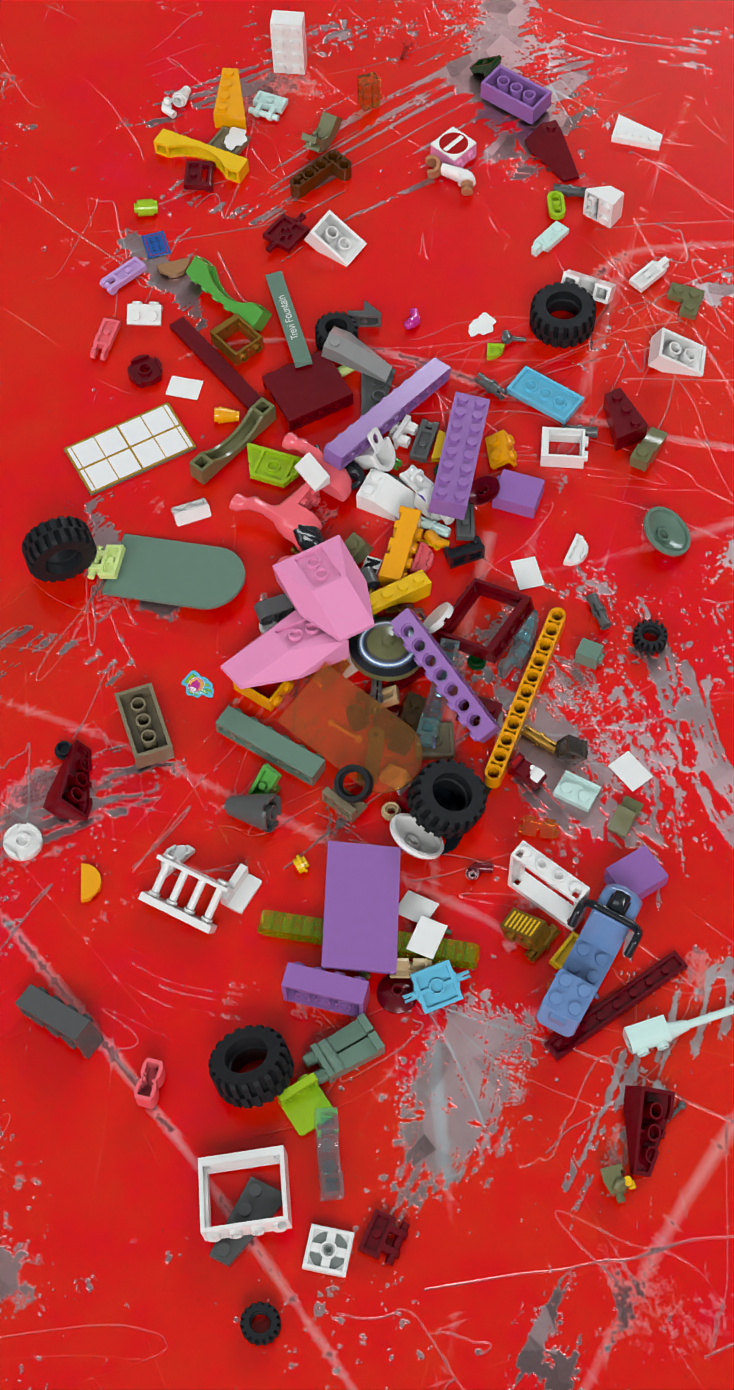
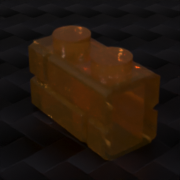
M375 72L367 73V75L363 74L357 78L358 103L364 111L379 107L380 99L383 98L380 90L382 81Z

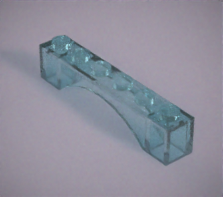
M441 638L439 646L456 667L460 654V641ZM443 672L441 675L442 681L447 677L446 672ZM432 681L427 702L418 724L416 745L435 749L448 700L436 691L437 685Z

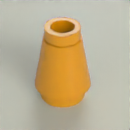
M221 406L214 408V422L221 424L239 421V411Z

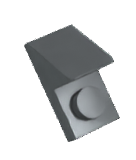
M364 301L363 311H347V315H351L352 319L356 320L358 327H381V312L367 301Z

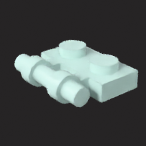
M259 90L253 99V106L256 107H249L248 113L253 114L255 117H264L268 121L274 120L278 122L280 115L275 113H283L288 105V99Z

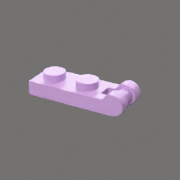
M135 256L102 278L100 286L107 289L110 295H114L119 288L147 270L146 265Z

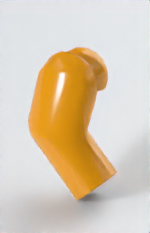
M429 529L424 533V539L431 545L441 548L449 547L450 541L441 538L434 530Z

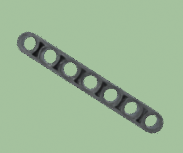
M373 567L361 568L360 571L367 581L368 589L373 588L375 590L378 588L380 582ZM285 593L262 600L253 607L261 625H269L274 621L278 622L295 610Z

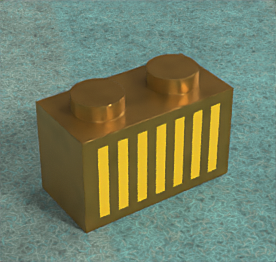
M512 908L500 925L506 940L512 943L517 942L525 949H533L537 952L551 934L546 921L516 908Z

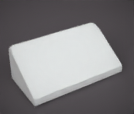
M310 452L294 466L314 492L330 484V476Z
M205 498L171 508L177 526L211 516L209 504Z

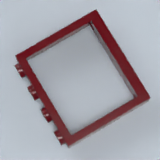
M474 578L470 585L466 587L461 597L457 599L453 606L454 610L449 619L445 618L444 625L435 631L439 644L495 664L533 612L532 599L527 595ZM480 595L515 607L487 647L452 635Z

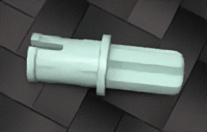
M421 516V528L434 530L438 535L445 538L450 535V527L437 523V520L432 521Z

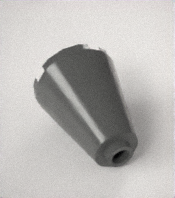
M275 793L233 795L225 801L224 809L228 815L264 832L271 833L278 826L279 821H276L277 815H281L282 802L280 796H277Z

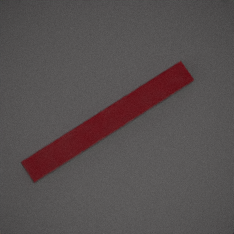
M184 317L169 325L173 333L247 410L261 398Z
M673 951L587 1012L573 1036L565 1037L558 1033L545 1042L544 1046L558 1062L688 968V965L676 951Z

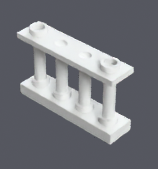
M170 853L157 855L156 858L164 862L152 890L141 892L138 899L208 934L215 933L217 925L212 923L213 914L223 892H233L234 888L230 887L229 882L218 878V880H215L177 861V857ZM173 866L181 870L170 897L165 900L160 897L161 894L159 892L170 867ZM189 874L199 880L187 907L183 909L177 906L178 902L176 901ZM208 883L216 887V890L205 915L199 917L195 915L194 909L205 884Z

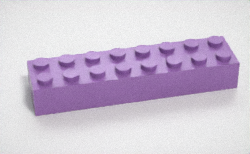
M455 392L428 512L464 520L490 399Z

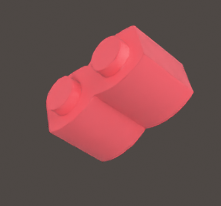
M147 1058L141 1068V1078L134 1090L138 1106L153 1109L159 1099V1088L163 1085L166 1077L162 1061Z

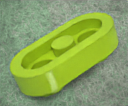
M560 191L549 192L547 195L549 216L554 220H561L565 217L566 212L564 195Z

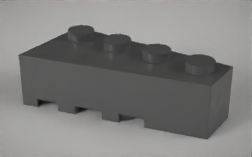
M30 984L15 1002L21 1013L42 1028L45 1025V1028L57 1038L60 1036L72 1049L75 1050L78 1047L82 1052V1056L89 1059L104 1040L93 1025L94 1020L85 1013L83 1015L79 1014V1011L71 1004L68 1006L64 1005V1002L56 995L51 997L43 987L39 986L37 988Z

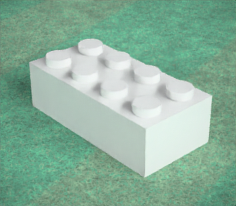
M272 10L270 32L274 73L305 75L307 47L304 12Z

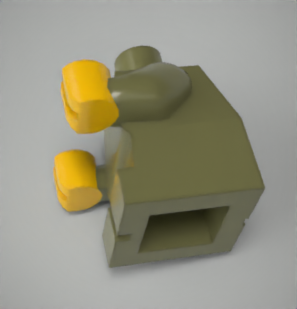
M622 1163L600 1169L603 1181L613 1197L616 1196L617 1203L626 1202L624 1194L627 1193V1188L629 1190L635 1189L636 1184L630 1176L624 1177L623 1173L626 1172Z

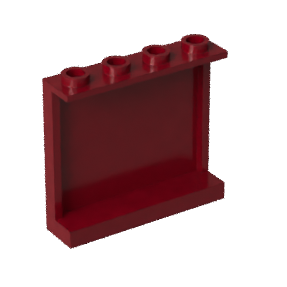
M322 350L310 355L313 364L296 368L295 364L292 363L262 376L264 388L269 390L286 418L291 432L354 404L353 393L332 360L321 356Z

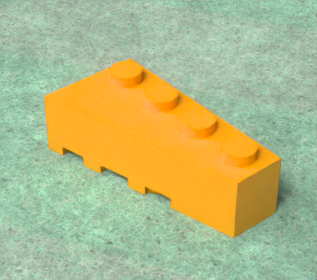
M222 68L213 113L215 128L225 126L230 129L231 127L247 130L239 70L236 68Z
M400 505L398 511L399 520H395L393 538L390 537L388 553H385L379 573L381 586H387L408 576L407 570L411 569L413 564L412 556L418 550V539H422L424 529L421 528V510Z

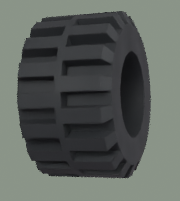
M329 312L328 315L321 316L322 319H318L317 324H315L316 347L319 351L323 350L325 341L334 326L348 331L358 338V324L354 318L352 319L351 315H346L345 312Z

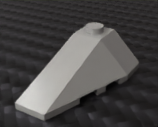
M336 326L330 331L323 346L322 357L386 383L392 370V366L352 333Z

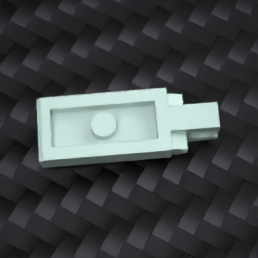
M556 220L535 239L531 247V254L536 257L542 251L549 252L568 235L569 228Z

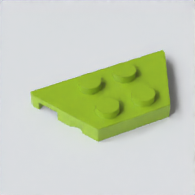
M247 443L250 479L285 488L300 476L294 466L302 459L301 457Z

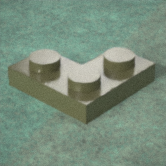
M672 282L667 299L682 303L679 316L695 320L705 291Z

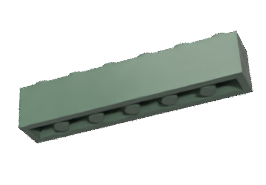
M228 705L215 722L218 733L311 786L315 785L326 770L325 760L320 754H314L308 751L304 745L292 742L288 736L278 734L272 727L262 725L256 718L248 717L239 708H233Z

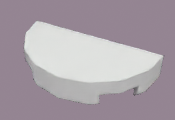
M576 533L563 565H578L587 557L589 547L584 537Z
M173 845L163 855L170 853L177 857V861L184 863L196 851L189 845ZM171 866L166 878L177 868Z

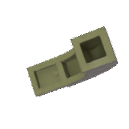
M323 111L316 130L310 135L302 133L301 139L306 141L304 147L318 153L324 152L335 139L342 118Z

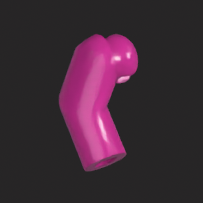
M417 308L410 309L411 317L404 322V327L407 330L415 328L420 324Z

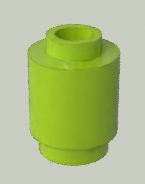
M137 200V203H134V213H138V217L158 214L157 200Z

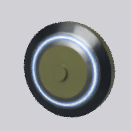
M396 617L373 618L374 627L350 639L349 653L354 666L361 673L379 681L402 680L411 676L420 668L413 659L415 656L412 651L408 652L403 646V639L401 637L398 638L392 631L394 627L390 622ZM411 628L409 630V637L413 635L414 628ZM424 642L420 644L419 651L425 648Z

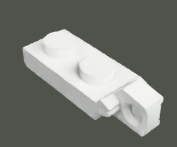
M664 256L658 262L652 260L629 279V284L642 293L665 274L669 267L670 259Z

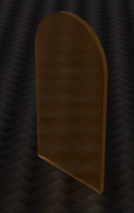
M326 662L277 720L278 723L339 770L351 764L367 769L373 777L374 786L372 792L391 793L404 788L415 779L422 764L423 750L416 732ZM351 772L347 774L349 778L364 788L365 780L360 773Z

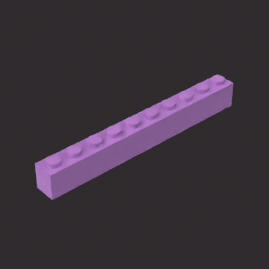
M435 357L431 361L426 362L420 370H416L409 379H405L398 388H394L387 397H383L376 406H372L365 415H361L354 424H350L343 433H339L332 442L327 443L323 450V460L341 471L371 446L367 435L373 428L377 427L383 436L401 421L406 414L408 415L449 381L451 367ZM376 434L373 435L374 442L378 440Z

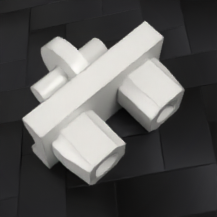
M406 414L401 423L398 422L389 430L388 435L392 437L393 447L396 450L399 446L408 448L410 445L411 437L407 436V433L415 436L418 432L419 425L411 421L410 415Z
M411 465L405 472L399 474V478L416 493L434 486V483L424 475V471L417 469L414 465Z

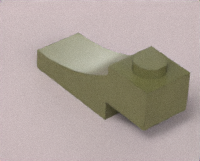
M651 427L642 442L637 444L630 456L629 465L646 472L650 463H653L665 442L668 433Z

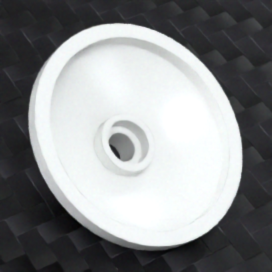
M400 813L392 818L389 825L391 835L394 841L406 853L425 860L436 859L442 854L444 850L442 838L433 836L434 833L432 832L429 834L425 832L424 827H419L415 823L417 821L415 817L412 818L408 813Z

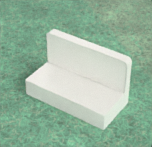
M240 864L229 880V886L234 888V890L230 893L223 892L220 899L221 904L242 914L261 886L262 881L249 874L247 866Z

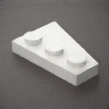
M618 115L611 142L659 151L663 135L622 115Z

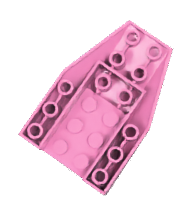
M340 535L272 566L276 581L298 614L339 642L345 641L375 626L367 581Z
M295 609L222 664L221 669L240 689L300 679L349 658V640L339 642L300 616Z

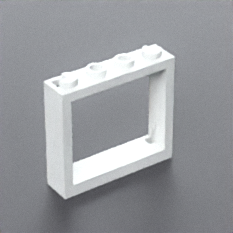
M523 840L510 855L508 886L573 932L585 918L586 907L574 928L568 926L567 921L570 919L577 903L582 899H588L590 887ZM525 867L573 901L574 905L527 873ZM518 879L521 882L519 885H516L514 881ZM574 892L578 894L577 899L574 896H572Z
M283 1145L198 1158L200 1233L205 1241L218 1242L223 1238L239 1239L243 1235L250 1234L260 1236L264 1232H284L286 1229L292 1228L288 1156ZM280 1164L283 1216L211 1227L209 1174Z

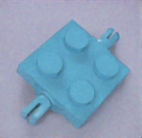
M449 959L409 974L413 983V992L402 995V998L405 999V1004L417 999L423 1013L427 1014L464 999L460 990V982L471 978L468 969L456 974L451 967Z

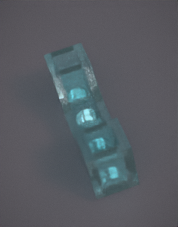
M337 1107L316 1108L314 1111L320 1201L341 1200L345 1193L339 1156Z

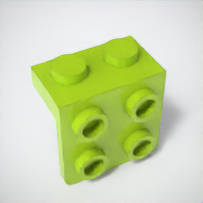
M314 1072L309 1075H302L295 1084L288 1085L287 1088L283 1089L284 1092L280 1096L277 1095L278 1103L300 1136L306 1135L335 1116V1110L319 1087L318 1078Z

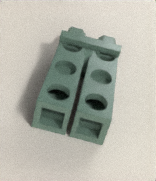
M362 1013L357 1016L355 1021L330 1037L321 1040L317 1044L310 1045V1051L302 1056V1060L307 1068L318 1064L320 1069L314 1072L318 1078V1084L326 1081L331 1084L336 1078L385 1053V1045L376 1031H374L365 1014Z

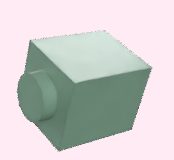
M582 638L576 650L574 662L596 670L598 663L602 664L605 658L603 653L604 645Z

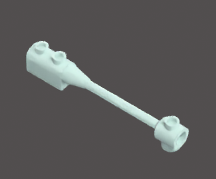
M734 1005L690 1020L666 1022L664 1015H660L624 1027L622 1036L632 1055L637 1053L638 1057H644L650 1053L649 1049L657 1047L658 1051L667 1049L670 1046L669 1042H672L674 1038L687 1032L690 1028L734 1014Z

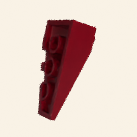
M77 739L73 742L47 793L43 808L57 818L86 821L92 807V798H90L92 782L89 781V772L92 770L91 749Z

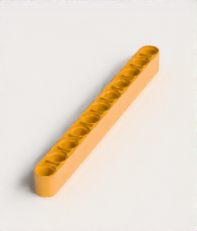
M553 608L548 614L487 763L484 782L489 788L494 789L501 785L508 764L515 751L565 626L566 613L562 608ZM490 775H496L497 777H496V778H491V777H489V776H490Z

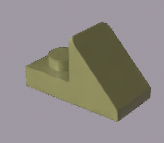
M625 796L621 805L617 806L607 830L626 838L644 804Z

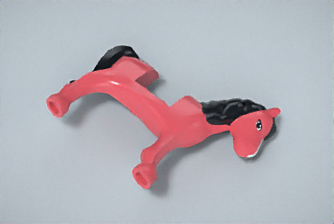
M292 432L285 436L282 442L283 448L297 450L304 455L310 452L330 476V484L320 490L344 502L352 490L361 487L365 480L364 471L355 461H351L339 471L323 460L324 452L318 444L313 446L306 439L298 438ZM307 482L279 505H270L257 496L246 498L239 493L230 502L229 508L233 511L250 510L269 518L274 523L276 529L286 539L294 543L300 553L325 541L321 533L322 524L310 511L313 506L317 507L320 503V491L314 492ZM294 555L283 556L280 559H278L277 563L285 559H288Z

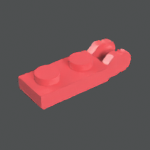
M103 318L93 341L90 352L91 358H96L100 348L102 349L100 359L106 360L121 326V321Z

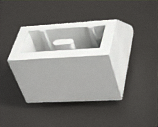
M612 186L587 188L585 190L583 214L611 228L622 215L624 193Z

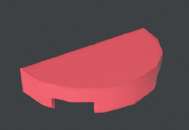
M422 541L419 544L410 574L421 569L425 573L433 565L434 554L429 545Z

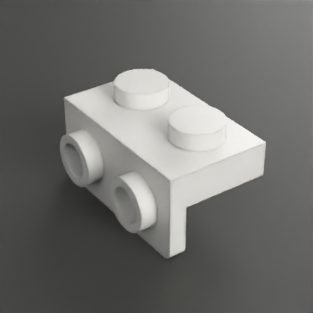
M132 301V304H127V325L162 326V311L164 307L159 305V302L142 304L141 301Z

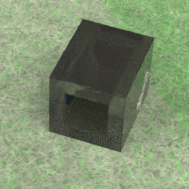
M569 734L557 741L556 759L572 765H577L587 759V741Z

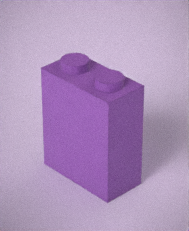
M503 469L502 474L497 476V480L500 483V491L492 500V508L534 519L544 492L545 480Z
M646 845L605 868L603 879L606 885H623L634 891L640 899H643L665 886L669 876Z

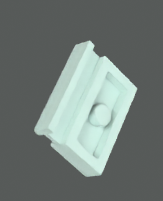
M566 770L555 788L553 796L583 811L589 812L598 793L601 791V786Z

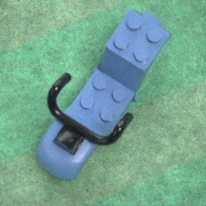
M607 884L597 901L592 899L580 900L567 923L568 926L574 928L584 908H592L564 965L558 973L554 974L555 978L536 1013L537 1020L542 1025L562 1036L570 1037L575 1034L593 998H599L597 991L629 930L631 929L634 935L624 952V955L628 958H632L643 936V930L634 921L642 907V900L634 891L623 885Z

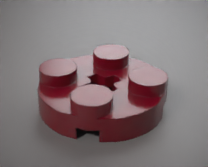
M149 355L137 356L132 359L131 365L127 369L129 379L138 388L151 386L162 380V364L156 357L151 358Z

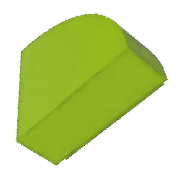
M487 343V360H493L501 356L504 352L505 344Z

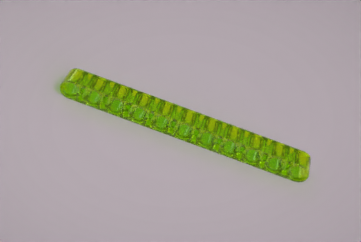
M263 910L257 932L265 936L322 945L323 919ZM398 931L397 957L409 958L411 960L413 958H428L406 949L413 933ZM442 938L434 958H428V960H432V963L437 964L449 959L451 966L475 969L478 966L480 946L470 942Z

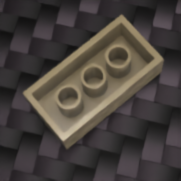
M152 683L115 693L117 706L137 769L175 758Z

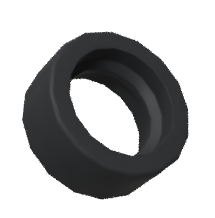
M355 764L346 765L341 768L334 779V788L338 796L345 801L353 803L362 802L367 799L372 793L374 786L373 777L370 772L364 767ZM351 772L360 773L365 780L364 789L357 795H349L343 788L344 778Z

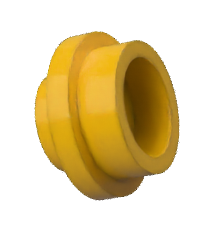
M299 854L296 855L293 863L300 874L303 872L307 873V867L310 866L305 856L300 857Z

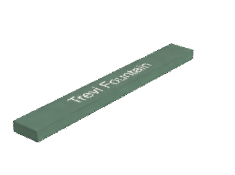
M282 271L265 275L295 367L299 368L313 364Z

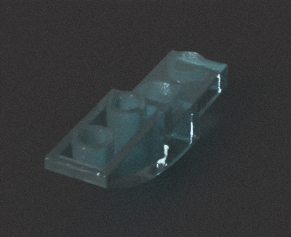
M535 609L513 638V645L510 647L507 657L505 659L502 658L498 663V677L505 680L514 667L522 670L532 653L538 624V611Z

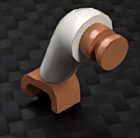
M435 155L426 157L425 163L429 167L434 168L427 170L428 179H434L442 175L456 181L461 187L462 195L470 196L473 194V186L476 184V179L471 171L445 163L441 165L440 159Z

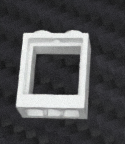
M542 427L540 466L583 469L584 462L588 461V451H585V447H588L589 436H585V429ZM549 442L580 443L579 456L548 454Z

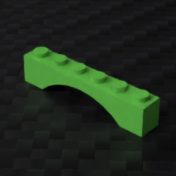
M195 255L185 272L190 276L189 279L196 284H200L201 289L206 293H210L213 300L218 303L221 302L225 310L234 314L237 313L254 330L262 331L272 314L260 304L253 302L241 303L231 298L220 283L216 267L207 259Z

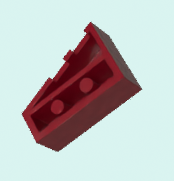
M621 388L606 393L603 409L616 452L644 439L647 434L648 424Z

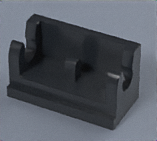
M475 536V540L471 543L453 549L445 546L443 555L450 569L484 558L485 546L482 544L479 536Z

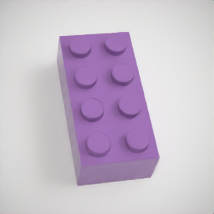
M502 65L496 67L481 82V98L531 125L551 106V91Z
M288 962L281 984L283 999L286 1001L356 1018L362 1013H366L370 998L369 981H366L365 978L359 976L349 977L338 971L332 973L321 967H306L305 964L300 962Z

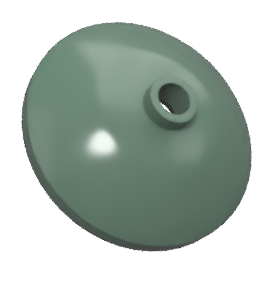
M654 507L645 514L643 526L646 537L658 551L669 556H680L689 549L691 543L689 530L685 522L674 511L665 507Z

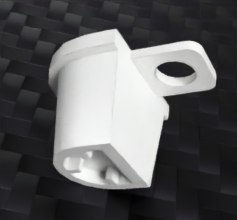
M375 427L367 435L371 446L354 460L363 470H371L373 468L381 472H387L395 464V449L389 436L383 439L379 429ZM374 434H376L378 440L375 442L373 440Z

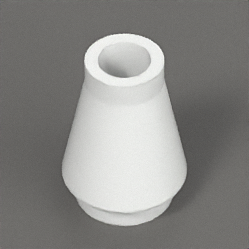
M185 85L173 94L172 102L176 107L186 105L191 88Z

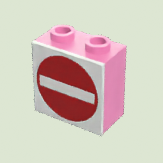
M451 127L431 143L430 155L438 156L441 164L445 163L463 168L467 162L475 158L477 142L455 127Z

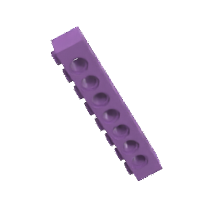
M406 608L390 622L394 627L392 631L398 638L401 637L403 639V646L408 652L412 651L415 656L413 659L417 665L423 666L426 670L424 674L431 682L434 681L437 685L436 691L442 697H446L448 700L446 704L453 712H457L459 722L464 727H468L470 737L475 742L485 743L500 731L501 727L416 613ZM411 628H414L413 635L409 637V630ZM424 642L425 648L419 651L420 644ZM435 657V664L430 666V660ZM443 672H446L447 677L442 681L441 675ZM457 686L458 692L453 696L452 689ZM468 701L469 708L464 711L463 704ZM479 716L480 723L479 725L475 726L474 720L476 717Z

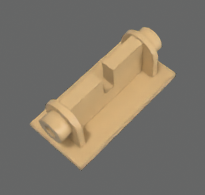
M397 958V972L393 975L390 974V978H410L409 974L431 966L432 960H428V958H413V961H409V958Z

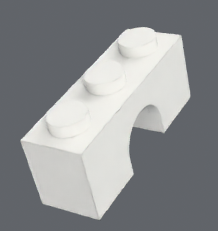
M570 269L563 273L561 283L578 284L580 288H585L595 301L604 304L612 301L616 289V284Z

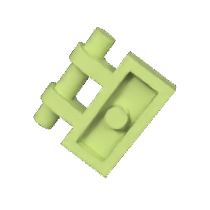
M107 544L105 550H103L104 548L98 545L96 547L97 554L95 560L87 570L89 572L87 578L93 580L97 574L100 579H117L126 548L124 545Z

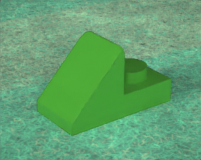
M268 763L264 764L248 794H276L281 789L277 783L282 775Z

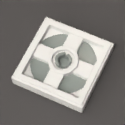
M311 1224L302 1269L346 1278L355 1232Z

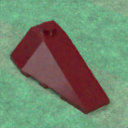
M552 120L541 123L525 139V144L533 156H537L543 165L546 164L551 168V172L562 182L565 183L579 179L576 166L557 121Z
M625 1085L623 1109L631 1174L651 1176L659 1154L658 1146L660 1140L664 1139L666 1135L664 1129L667 1120H671L673 1115L675 1092L645 1086Z

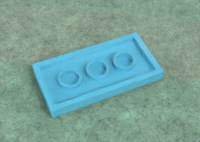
M525 366L506 388L509 395L564 425L584 402L583 396L528 366Z

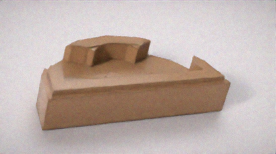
M189 258L156 266L160 274L167 275L169 278H177L185 274L184 272L189 267L190 261Z

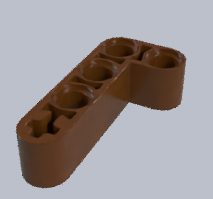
M336 150L326 152L290 179L291 196L294 198L304 197L332 175L341 181L349 180L352 177L351 161Z

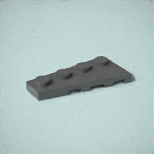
M250 1177L226 1224L273 1218L282 1206V1192ZM250 1234L243 1235L239 1239L223 1238L215 1243L209 1257L230 1267L255 1236Z

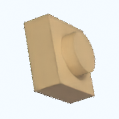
M396 685L382 689V709L400 703L399 689Z

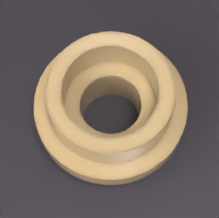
M387 802L381 809L382 817L387 821H391L395 815L401 813L400 806L395 802ZM392 810V811H394L395 813H394V814H388V811Z

